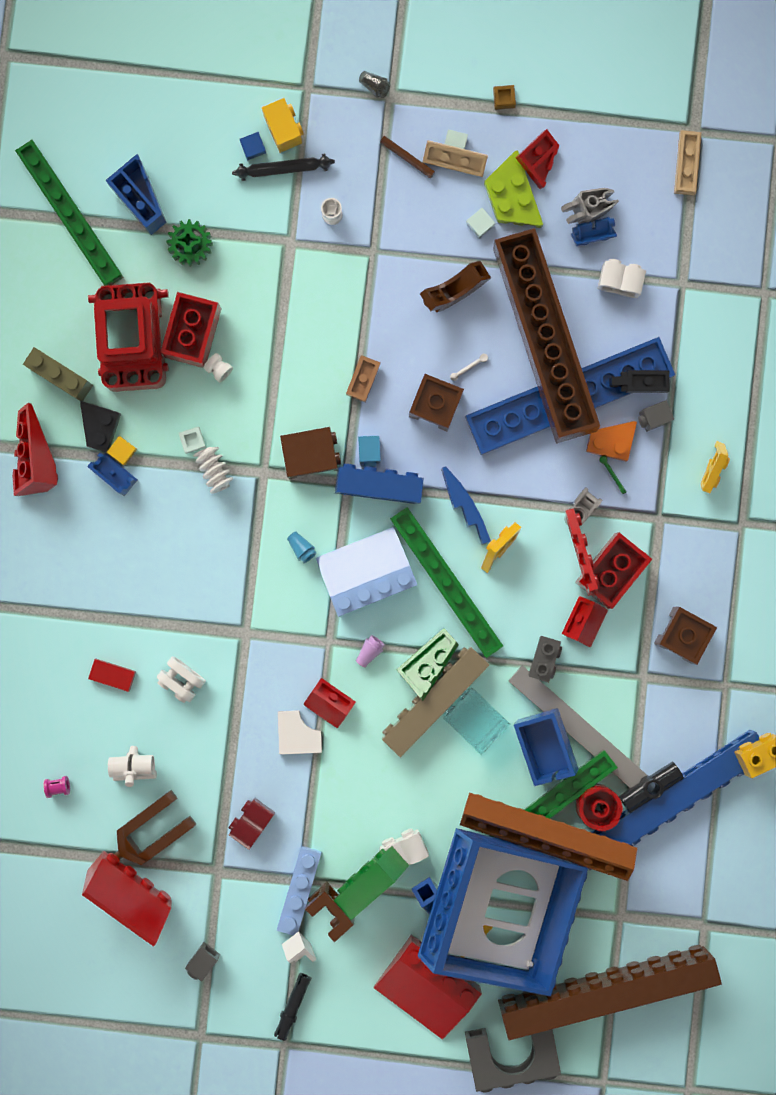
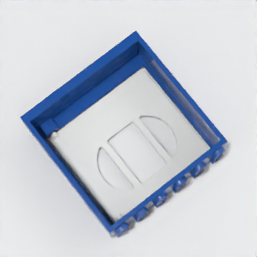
M456 828L418 957L434 974L551 996L556 985L559 967L562 965L565 946L569 941V933L575 920L577 905L581 900V892L587 879L588 868L499 838ZM509 871H525L534 878L537 890L497 882V879ZM493 889L535 898L527 926L485 917ZM487 925L524 933V935L514 943L499 945L491 942L486 937L483 926Z

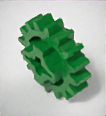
M188 219L187 224H184L181 220L179 221L180 227L172 226L174 233L168 232L171 238L166 240L168 246H171L168 248L170 254H173L172 257L175 261L179 259L181 265L186 261L189 267L192 266L194 261L197 265H200L199 259L202 258L206 261L205 254H211L208 246H213L212 240H209L212 236L210 232H206L207 228L205 225L200 227L199 221L192 224L191 220ZM194 231L201 234L203 238H201L200 236H196ZM177 248L184 250L185 255L180 253Z

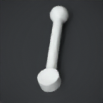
M481 354L479 359L457 373H452L450 379L456 381L460 375L480 362H486L488 359L487 354Z

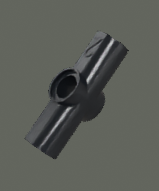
M672 761L652 775L644 776L638 784L619 795V798L628 812L631 813L649 800L659 798L666 789L684 778L683 774ZM654 782L655 788L648 792V785Z

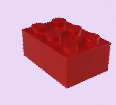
M177 292L160 353L167 359L203 368L209 357L222 310L219 303Z
M620 532L614 533L593 559L594 567H592L594 575L598 577L600 588H598L597 594L591 596L607 609H613L652 561V558ZM581 574L575 583L586 591Z

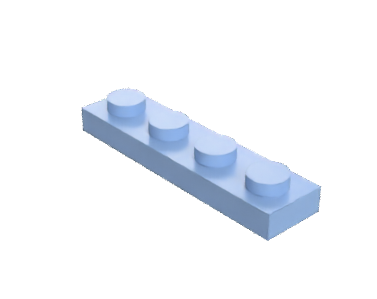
M301 846L277 931L290 935H295L299 931L321 851Z

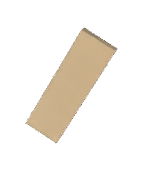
M681 130L679 133L674 194L693 196L696 194L702 132Z
M427 140L423 163L483 177L488 155Z

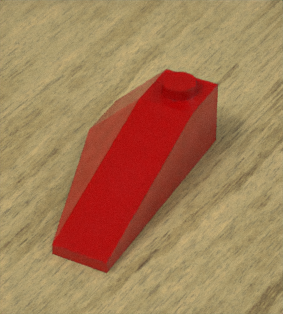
M27 403L18 410L16 437L20 440L17 450L14 452V457H18L17 469H13L12 475L14 496L48 492L58 482L56 465L32 403Z

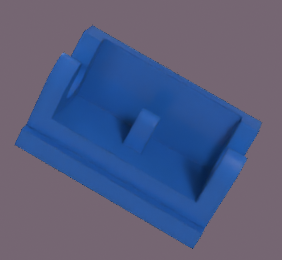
M99 453L97 461L90 462L87 467L119 494L125 496L138 479L107 453Z

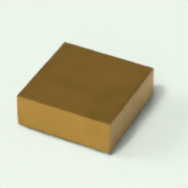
M514 85L493 87L495 110L516 107Z

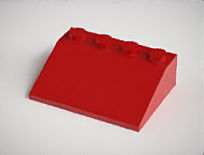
M103 851L87 870L82 896L154 947L171 910L172 900L170 895L163 890H157L149 879H142L131 866H125L120 863L119 858L115 854H108Z
M411 934L373 988L443 1040L472 1009L482 995L481 987L475 981L434 974L418 957L422 942Z

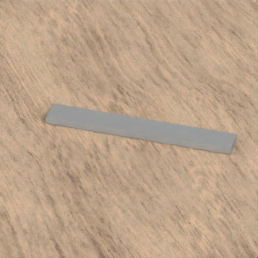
M523 665L508 680L543 712L558 708L566 732L593 756L605 750L618 767L612 773L629 788L638 784L644 776H648L540 680L529 677V671Z

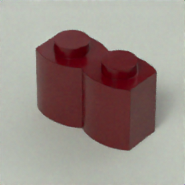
M256 798L252 802L247 800L241 809L244 812L241 818L235 817L228 827L231 830L229 836L248 850H250L275 814L272 809Z

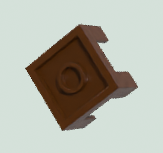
M424 374L409 411V417L416 420L420 418L436 424L439 429L447 432L464 389Z
M673 607L669 614L672 617L663 635L659 634L654 644L677 654L690 664L698 665L717 627L681 607Z
M326 882L308 898L309 904L305 910L313 917L323 907H327L328 911L335 916L330 921L333 929L328 932V936L335 942L354 925L355 918L350 920L335 903L334 899L339 894Z

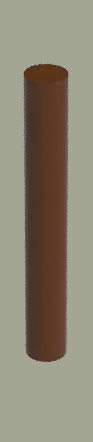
M383 136L380 141L382 145L430 179L433 177L434 170L392 140Z

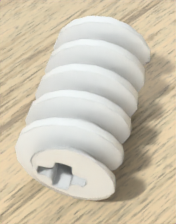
M208 447L193 455L198 457L196 463L202 464L199 470L205 472L203 478L210 479L206 485L213 487L210 490L211 494L228 488L230 486L229 483L233 480V477L226 478L225 476L230 472L229 469L222 470L226 462L218 461L223 457L222 454L215 455L219 447Z

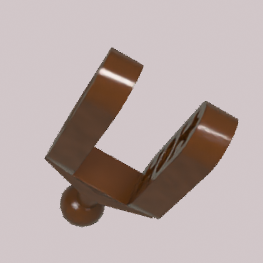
M172 790L117 830L118 851L114 854L119 860L125 858L143 865L196 825L193 818L189 816L142 852L129 834L178 799Z

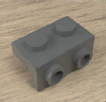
M540 636L528 674L529 677L548 683L550 678L553 679L556 672L555 661L556 658L559 659L562 652L561 641Z

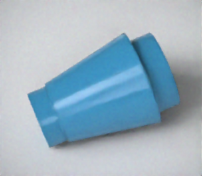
M297 531L288 536L287 540L299 561L301 560L303 563H306L316 555L315 547L298 534Z

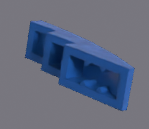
M446 466L442 467V475L453 510L461 507L467 527L476 526L481 545L491 542L484 521L472 498Z

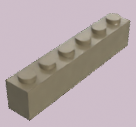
M472 647L468 649L462 648L456 655L458 659L453 664L449 662L442 671L443 675L436 680L424 701L417 695L412 700L414 705L409 710L403 709L397 716L399 720L394 725L390 723L382 731L384 734L382 740L400 758L489 666Z

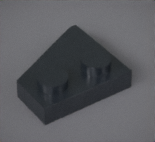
M81 401L80 406L86 446L107 453L111 447L121 413Z

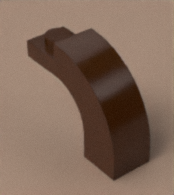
M481 261L472 262L446 282L424 289L420 296L423 299L424 305L430 311L435 310L438 313L475 292L489 281L491 276Z

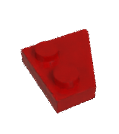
M548 129L540 133L515 157L539 189L546 186L547 174L552 169L554 156L557 154L560 146Z

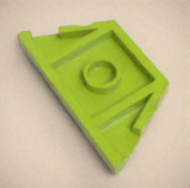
M516 150L484 181V186L498 223H513L519 226L525 224L542 228L543 222L524 168L515 158L519 154L518 150Z

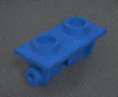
M610 217L595 220L594 228H592L591 221L576 224V227H572L571 237L576 246L588 245L592 242L606 241L617 237L613 229L615 227L614 218L610 219Z

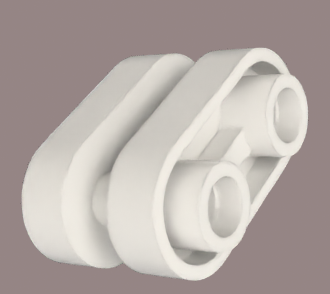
M172 656L167 662L171 669L168 672L161 670L157 675L159 680L157 683L166 690L171 689L175 692L174 696L183 703L186 701L191 702L196 695L192 691L194 686L201 689L206 680L181 660ZM177 674L187 680L185 685L175 678Z

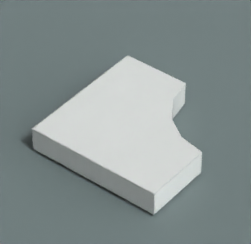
M299 710L278 711L279 754L322 753L321 730H315L307 726L301 719Z

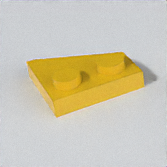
M719 441L715 443L714 447L717 451L713 459H709L701 481L702 491L711 493L712 489L718 486L721 470H725L730 461L725 444Z
M516 522L509 528L506 526L499 534V538L497 540L493 539L486 547L488 552L481 566V569L486 573L492 569V564L496 558H501L516 540L521 530V526Z

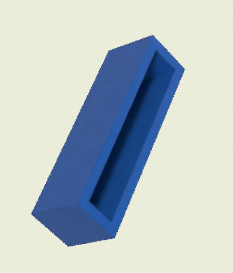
M343 464V467H339L337 470L335 494L420 504L424 478L418 477V473L413 472L399 475L396 470L385 469V472H377L375 467H364V470L356 469V465Z

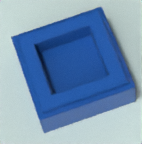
M259 132L239 139L247 161L266 154Z

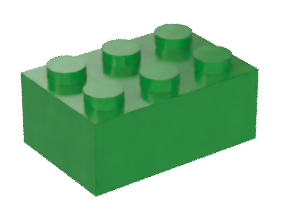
M393 846L386 851L382 848L374 858L366 862L356 874L354 873L337 890L339 895L334 899L335 903L352 920L394 884L409 864Z

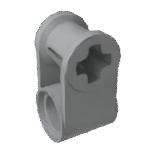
M585 487L569 509L574 508V511L580 514L583 524L603 500L601 498L597 499Z

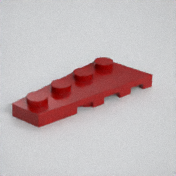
M574 508L565 510L567 524L588 596L597 594L600 584L597 575H594L592 567H594L591 554L588 555L586 546H588L586 535L581 534L579 526H582L580 514H575Z

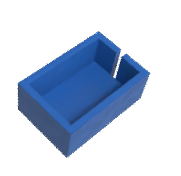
M558 708L518 719L514 723V728L534 786L553 782L555 777L556 780L576 775L579 768Z

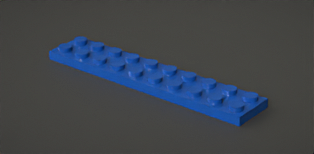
M660 337L582 368L595 409L632 394L621 392V387H609V378L621 376V372H626L627 370H669V378L675 376ZM538 387L465 416L480 455L550 427Z

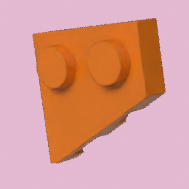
M632 421L605 427L591 433L586 452L627 462L637 422Z

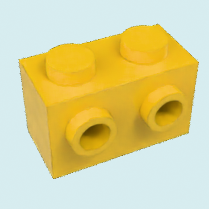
M285 98L261 107L264 119L279 153L302 144L301 136L304 135L299 122L295 123L293 118L296 116L291 104L287 105Z
M771 733L763 734L759 737L758 741L744 743L739 746V750L734 752L745 776L754 778L776 768V735Z

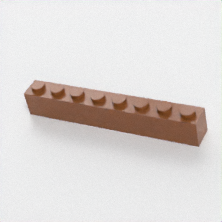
M469 792L460 826L626 881L629 880L634 871L637 847Z

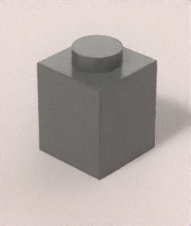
M667 400L641 410L638 417L641 427L645 428L646 432L674 420Z
M203 942L185 967L188 975L202 982L221 954Z

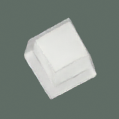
M297 932L282 944L289 963L297 962L304 955L312 962L316 960L311 943L300 932Z

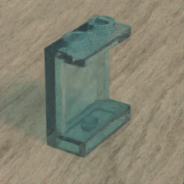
M471 687L459 696L460 700L455 705L452 704L444 712L445 716L443 719L482 755L509 727L510 723Z

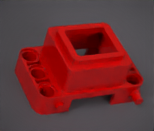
M150 282L101 286L95 295H88L89 304L94 303L97 359L100 361L98 375L101 376L103 385L113 392L158 389L165 385L166 371H169L168 363H165V358L160 353L162 348L160 317H162L161 299L169 298L168 289H156ZM148 291H154L153 297L149 299L145 297ZM127 293H133L132 298H124ZM107 294H112L111 299L104 300ZM137 309L139 346L109 349L106 312ZM154 373H159V379L156 382H151V376ZM138 375V381L131 384V376ZM117 376V382L114 385H109L110 378Z

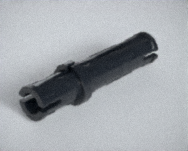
M299 973L284 1011H281V1019L274 1032V1036L280 1040H287L291 1026L297 1020L298 1009L312 979L307 974Z

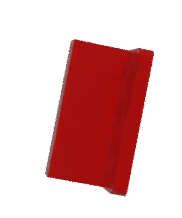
M579 596L562 635L591 647L608 609L594 601Z
M321 678L303 705L338 728L356 701Z

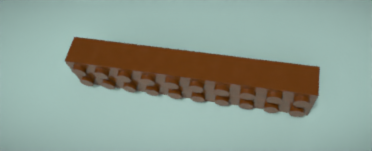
M533 228L495 239L493 251L556 444L597 432L600 423L536 229Z
M694 945L686 951H671L667 956H652L647 961L640 963L638 961L629 962L625 967L621 968L610 967L606 969V972H591L579 979L574 977L564 980V983L555 985L551 996L526 991L518 995H504L502 999L498 1000L508 1041L722 985L716 960L704 946Z

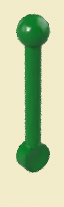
M601 456L599 459L600 463L605 465L621 493L625 494L627 491L608 464L607 457Z

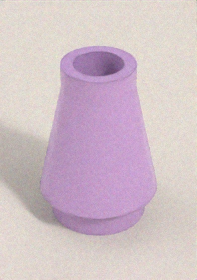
M371 635L370 638H366L355 661L366 668L372 660L383 652L385 644L377 637Z

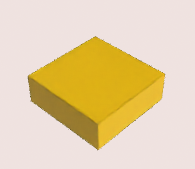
M119 436L107 453L121 464L126 465L137 448Z

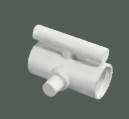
M131 746L126 756L109 757V777H113V781L125 780V786L132 787L134 780L156 779L157 771L155 770L154 756H139L138 747Z

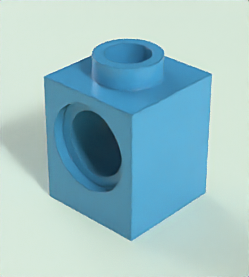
M358 436L359 463L364 464V467H377L376 464L381 463L380 437Z

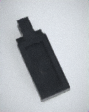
M627 370L626 372H621V376L609 378V387H621V392H670L669 370Z

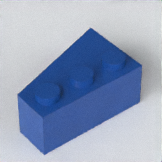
M137 153L105 181L146 231L152 235L167 222L143 162Z

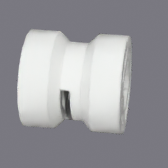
M335 198L324 200L321 205L324 222L329 225L338 224L343 216L341 203Z
M215 353L208 359L203 368L208 373H213L214 378L221 383L230 375L233 367L229 363L222 362L223 358L218 353Z

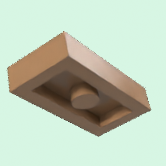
M361 355L346 395L366 403L381 362Z

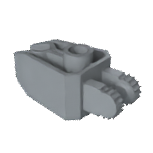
M598 188L581 191L572 202L561 207L562 212L571 210L574 212V215L566 219L567 223L578 222L581 224L590 221L592 223L604 216L619 202V200H606L614 193V190Z

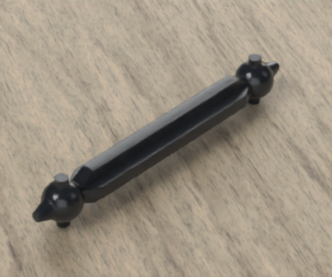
M324 153L320 159L311 157L252 164L249 167H245L243 163H240L239 167L232 171V175L238 176L242 181H246L245 178L248 175L260 177L311 171L319 167L324 171H328L327 168L334 164L335 160L330 159Z

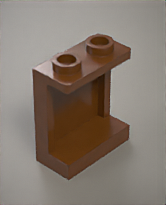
M330 427L280 436L288 479L330 470L337 471V465H341L339 452L335 453L334 445L338 444L336 432H331Z

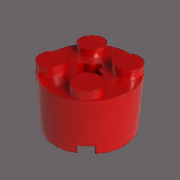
M595 784L575 799L576 812L586 826L597 831H607L618 824L623 810L622 802L618 795L609 787L603 784ZM598 803L601 804L600 811H597L595 809Z

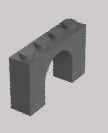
M486 1028L465 1032L476 1092L486 1093L498 1087L511 1088L514 1084L518 1083L531 1084L539 1079L552 1080L561 1075L553 1029L532 1034V1049L529 1057L522 1064L513 1067L504 1066L493 1058L490 1052Z

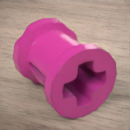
M68 776L51 781L50 779H45L44 793L46 798L63 793L64 795H69L70 782Z

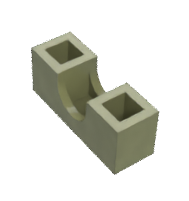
M33 347L22 364L80 402L84 401L93 387V384L35 347Z

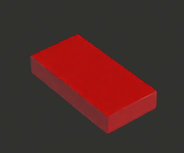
M96 658L94 659L88 679L129 692L136 671Z

